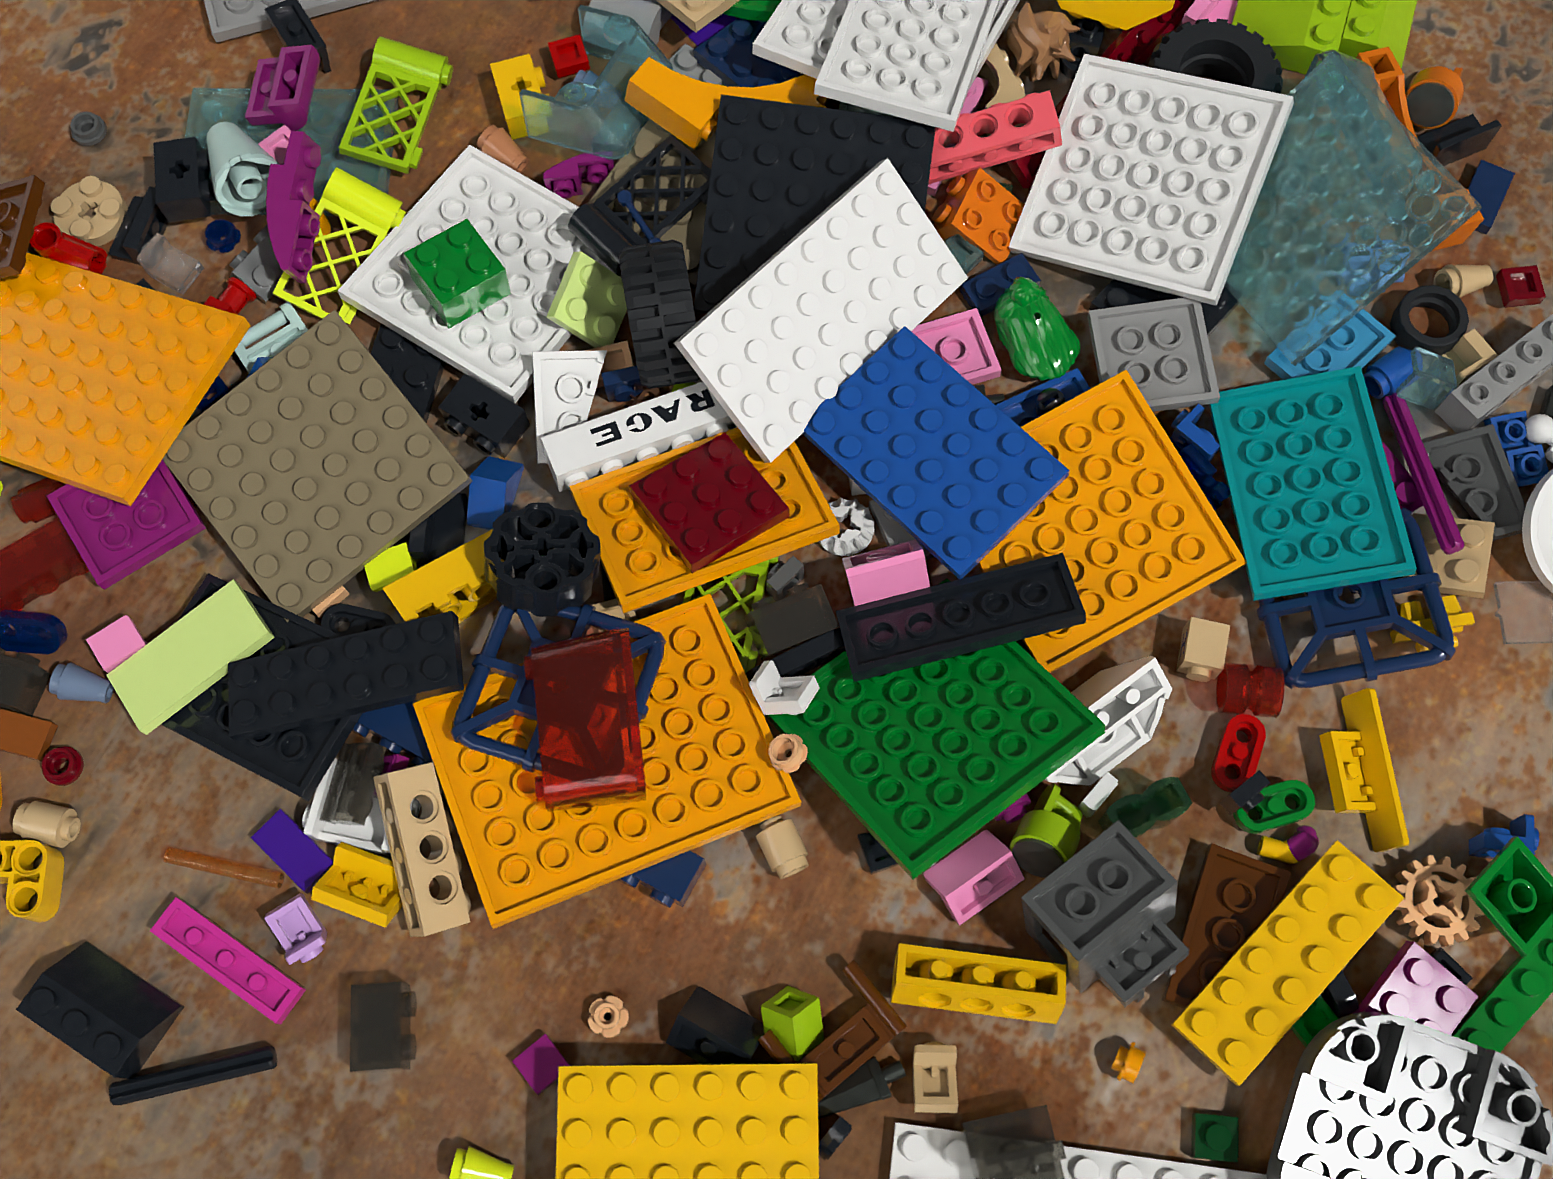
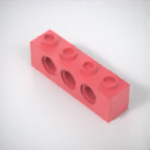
M1050 90L1042 93H1030L1021 99L1005 104L997 103L988 109L971 114H960L954 132L936 127L928 184L963 175L979 167L982 169L1062 146L1060 124ZM1017 124H1026L1022 127H1014ZM983 134H991L988 137H980ZM949 144H956L951 148H945Z

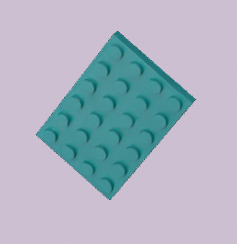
M1361 366L1220 391L1218 403L1208 404L1217 443L1221 445L1219 453L1243 557L1246 560L1245 566L1253 601L1415 574L1417 567Z

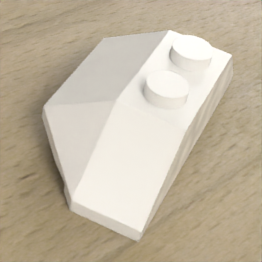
M1149 656L1101 670L1071 692L1105 724V733L1045 779L1046 781L1091 785L1105 775L1107 771L1109 772L1151 740L1162 715L1165 699L1169 698L1172 687L1155 657Z

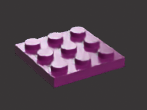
M163 459L131 506L68 484L47 495L49 502L97 585L104 590L206 529L176 477Z

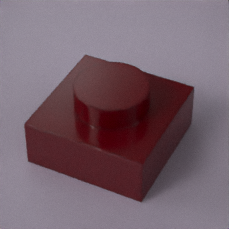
M1537 265L1503 268L1496 275L1504 308L1536 305L1546 298Z

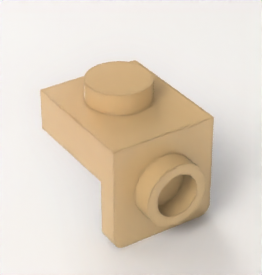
M928 1042L924 1045L914 1046L912 1065L914 1112L957 1113V1047L955 1045Z

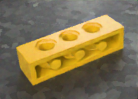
M899 943L893 966L891 1003L1057 1024L1066 1005V965Z

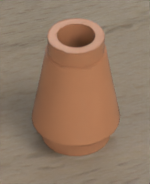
M491 125L480 135L477 147L482 152L520 174L526 169L529 164V158L525 156L504 128H497L495 125Z

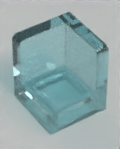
M1415 347L1410 353L1413 372L1396 389L1397 397L1435 410L1458 387L1454 362L1446 357Z

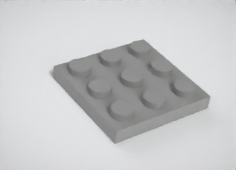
M1177 298L1089 311L1088 323L1099 383L1127 370L1153 412L1197 406V404L1218 403L1220 394L1200 301L1189 298Z

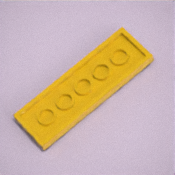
M1336 840L1171 1025L1236 1086H1240L1403 901L1404 897L1342 843Z

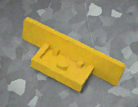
M1366 688L1341 699L1347 731H1329L1319 735L1335 813H1365L1374 852H1385L1408 846L1409 837L1376 690L1374 688Z

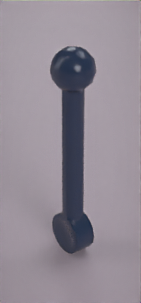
M627 190L620 191L617 195L619 204L627 207L649 240V243L660 242L661 239L653 235L633 205L631 193Z

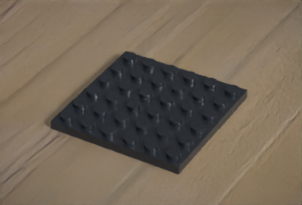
M721 94L694 312L707 314L881 160L887 158L890 160L925 213L936 127L898 117Z

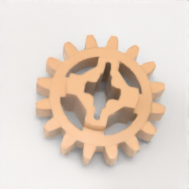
M1433 855L1422 858L1421 863L1418 860H1414L1406 864L1408 871L1402 870L1395 875L1402 885H1395L1393 888L1404 897L1403 901L1395 909L1401 910L1403 915L1396 923L1398 925L1408 923L1411 926L1408 935L1410 938L1423 934L1424 945L1430 946L1436 944L1437 940H1439L1442 947L1453 945L1454 940L1458 943L1468 940L1467 931L1473 932L1481 927L1473 918L1485 914L1465 892L1476 877L1468 879L1464 877L1463 874L1466 870L1464 864L1451 868L1450 857H1443L1436 863ZM1439 876H1441V877L1447 879V880L1450 881L1451 883L1446 882V881H1442V880L1439 878ZM1438 895V897L1441 899V903H1439L1436 906L1433 900ZM1423 919L1433 921L1437 927L1428 924Z

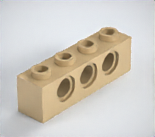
M431 762L373 777L410 937L427 936L470 923L468 912L471 910V902L467 891L462 888L459 875L462 869L461 859L458 852L453 849L450 836L452 820L448 811L444 810L441 798L443 788L437 771L434 768V763ZM414 798L420 802L422 807V813L418 819L412 815L410 810V804ZM423 838L427 839L431 845V853L427 859L420 852V843ZM433 878L440 884V893L436 899L429 892V884Z

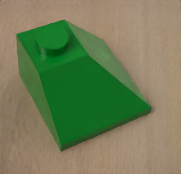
M1518 836L1512 837L1467 887L1465 892L1519 955L1524 957L1528 956L1553 926V876Z

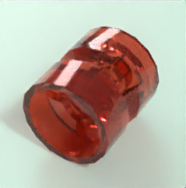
M1224 663V669L1218 675L1216 685L1218 712L1239 715L1244 714L1247 709H1250L1254 716L1277 718L1279 716L1284 699V674L1282 668L1257 665L1250 671L1246 664Z

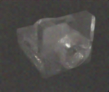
M156 233L150 242L143 246L141 253L137 257V261L151 278L184 295L204 269L200 261L171 246L166 237L160 233Z

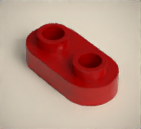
M1250 714L1236 715L1223 729L1211 767V775L1215 784L1224 791L1233 792L1256 773L1266 739V730L1262 722L1255 716ZM1236 732H1244L1248 737V742H1240L1236 737ZM1226 767L1235 769L1237 772L1236 779H1231L1226 775Z

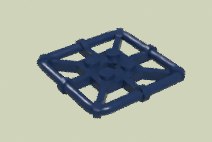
M1404 507L1401 509L1417 567L1416 576L1390 581L1384 579L1305 592L1306 597L1275 602L1274 597L1258 600L1260 606L1257 608L1258 618L1260 621H1264L1275 667L1280 677L1284 680L1283 685L1293 689L1294 686L1298 688H1313L1362 678L1368 682L1377 680L1379 675L1433 666L1444 660H1451L1456 649L1453 647V632L1439 590V586L1442 583L1439 574L1433 571L1420 527L1415 518L1411 516L1412 511ZM1344 588H1349L1351 593H1358L1360 596L1355 599L1353 604H1347L1338 598L1342 595ZM1416 590L1422 591L1436 635L1398 615L1393 595ZM1310 611L1316 633L1292 666L1279 617ZM1392 628L1429 650L1374 660L1366 633ZM1353 635L1361 663L1303 673L1325 640Z
M501 604L480 654H475L471 665L474 669L455 713L453 728L450 733L456 743H461L474 751L520 764L525 771L533 773L536 769L589 786L603 785L605 788L615 784L614 779L618 777L624 767L640 720L646 718L649 710L646 703L663 659L666 641L661 632H655L653 629L642 624L595 611V606L584 604L583 607H568L556 615L577 622L569 644L565 645L542 638L528 611L521 609L511 610ZM515 612L532 643L523 666L496 658ZM591 626L637 639V641L605 656L581 649L586 633ZM644 653H648L631 699L602 691L610 669ZM496 673L517 680L509 701L471 718L489 674ZM560 677H565L566 685L569 686V689L562 691L560 694L554 693L553 688L549 686L550 682H558ZM596 704L626 714L607 765L587 728ZM513 715L538 721L528 749L476 734ZM554 726L577 733L596 770L541 754L550 727Z

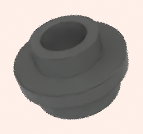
M91 112L78 113L73 117L70 125L72 137L77 143L84 146L99 143L107 132V126L103 119Z

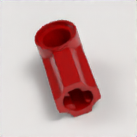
M45 222L34 227V234L30 239V244L41 257L98 274H102L107 267V253L103 248L62 232L54 223Z

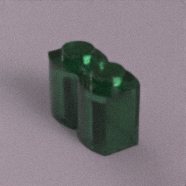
M1167 777L1152 783L1142 794H1132L1118 799L1104 812L1098 822L1104 832L1119 820L1138 840L1148 830L1160 829L1172 824L1189 809L1192 801L1178 777Z

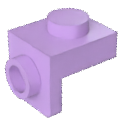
M302 892L265 914L264 919L286 951L285 960L289 965L299 959L302 963H305L323 951L322 945L326 943L327 931Z

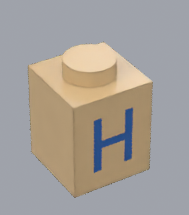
M1191 617L1182 631L1176 672L1185 673L1187 678L1194 681L1207 682L1210 679L1215 680L1224 669L1230 625Z

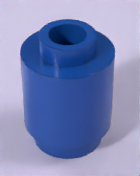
M1394 348L1367 367L1366 373L1363 376L1368 393L1377 399H1381L1384 396H1392L1420 375V360L1410 349Z

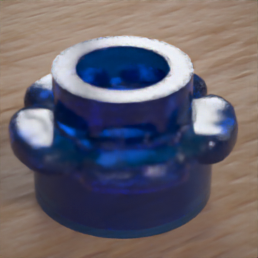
M225 219L214 220L205 230L206 244L212 251L219 250L220 253H228L240 242V231L235 229L236 227L233 223Z

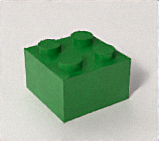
M468 219L404 252L411 278L448 329L511 294L506 269Z

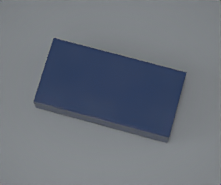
M1482 159L1477 165L1467 189L1484 217V220L1475 230L1487 234L1494 223L1515 173Z

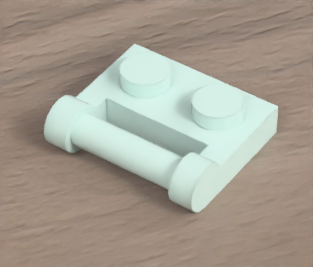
M286 302L280 306L281 310L250 327L234 350L248 373L258 357L276 356L308 331L291 303ZM290 322L289 325L285 326L284 328L280 329L279 331L275 332L274 334L268 336L267 338H265V339H263L262 341L258 342L257 344L251 346L250 348H248V349L246 348L247 346H249L250 344L254 343L255 341L261 339L262 337L266 336L267 334L271 333L272 331H274V330L278 329L279 327L283 326L284 324Z

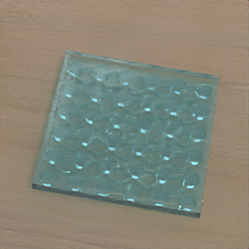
M1333 52L1287 94L1293 96L1294 105L1225 282L1227 289L1294 366L1482 208L1480 203Z

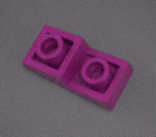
M612 148L583 153L551 167L543 173L546 188L567 199L572 196L583 195L582 183H603L615 166Z

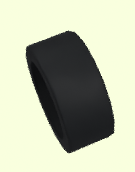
M1436 285L1420 286L1409 291L1398 304L1392 314L1390 328L1391 332L1396 335L1394 340L1399 347L1412 350L1422 359L1438 358L1449 352L1466 333L1469 323L1468 311L1460 297L1449 289ZM1414 307H1427L1436 310L1447 321L1449 333L1442 338H1432L1423 335L1414 328L1409 318V312Z

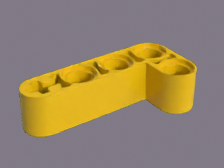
M35 840L0 841V856L2 855L3 859L0 865V884H7L6 907L9 913L16 917L39 923L53 918L59 909L64 873V857L62 853L52 846ZM42 853L43 859L41 864L36 869H33L34 860ZM37 893V904L29 910V901Z

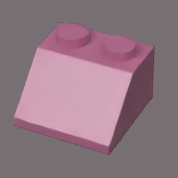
M916 539L842 558L854 606L930 587L924 552Z

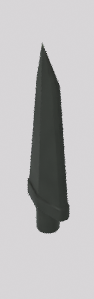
M876 1057L867 1060L865 1064L861 1065L818 1103V1119L892 1097L887 1084L906 1076L900 1060L880 1068Z

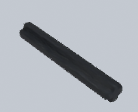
M263 1046L113 1082L109 1086V1100L112 1105L120 1106L274 1069L277 1066V1053L273 1046Z

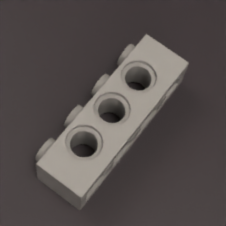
M1553 314L1453 390L1435 410L1456 434L1472 430L1553 367Z

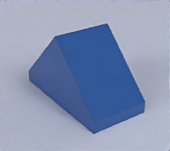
M488 456L470 474L473 482L469 484L468 526L491 530L493 529V522L499 516L511 511L524 470V464Z

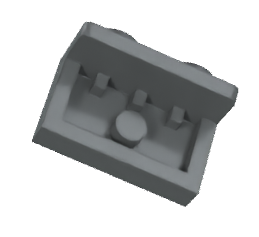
M268 224L253 239L258 245L249 254L243 249L229 264L234 269L229 278L235 277L244 282L264 304L272 297L273 291L284 272L281 270L274 254Z

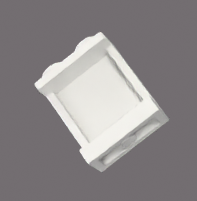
M335 758L318 785L312 804H309L304 811L302 825L305 828L304 834L316 841L335 845L343 842L368 852L391 856L378 798L368 795L367 792L374 769L342 763ZM414 798L410 804V810L412 815L418 818L421 804Z

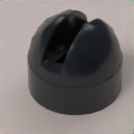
M1051 387L1040 392L1035 402L1037 415L1040 417L1064 404L1066 400L1063 393L1059 389ZM1051 398H1055L1046 407L1042 404Z

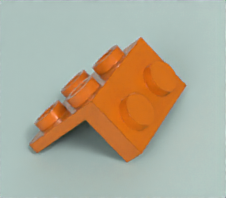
M980 167L963 176L957 175L946 189L948 195L944 203L933 214L934 228L943 240L959 234L993 263L1001 264L1005 262L1010 253L1008 248L1025 204Z

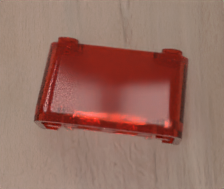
M629 628L609 630L531 647V655L524 656L526 680H534L542 767V776L535 777L537 802L545 801L546 810L550 812L645 801L646 786Z

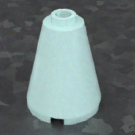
M231 122L217 123L209 129L206 136L214 195L222 207L229 213L237 216L260 214L259 209L266 207L270 164L279 163L236 124Z

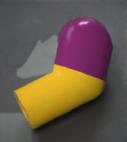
M1303 825L1298 827L1297 832L1286 841L1262 835L1258 844L1257 854L1284 863L1295 864L1316 851L1319 839L1312 827Z

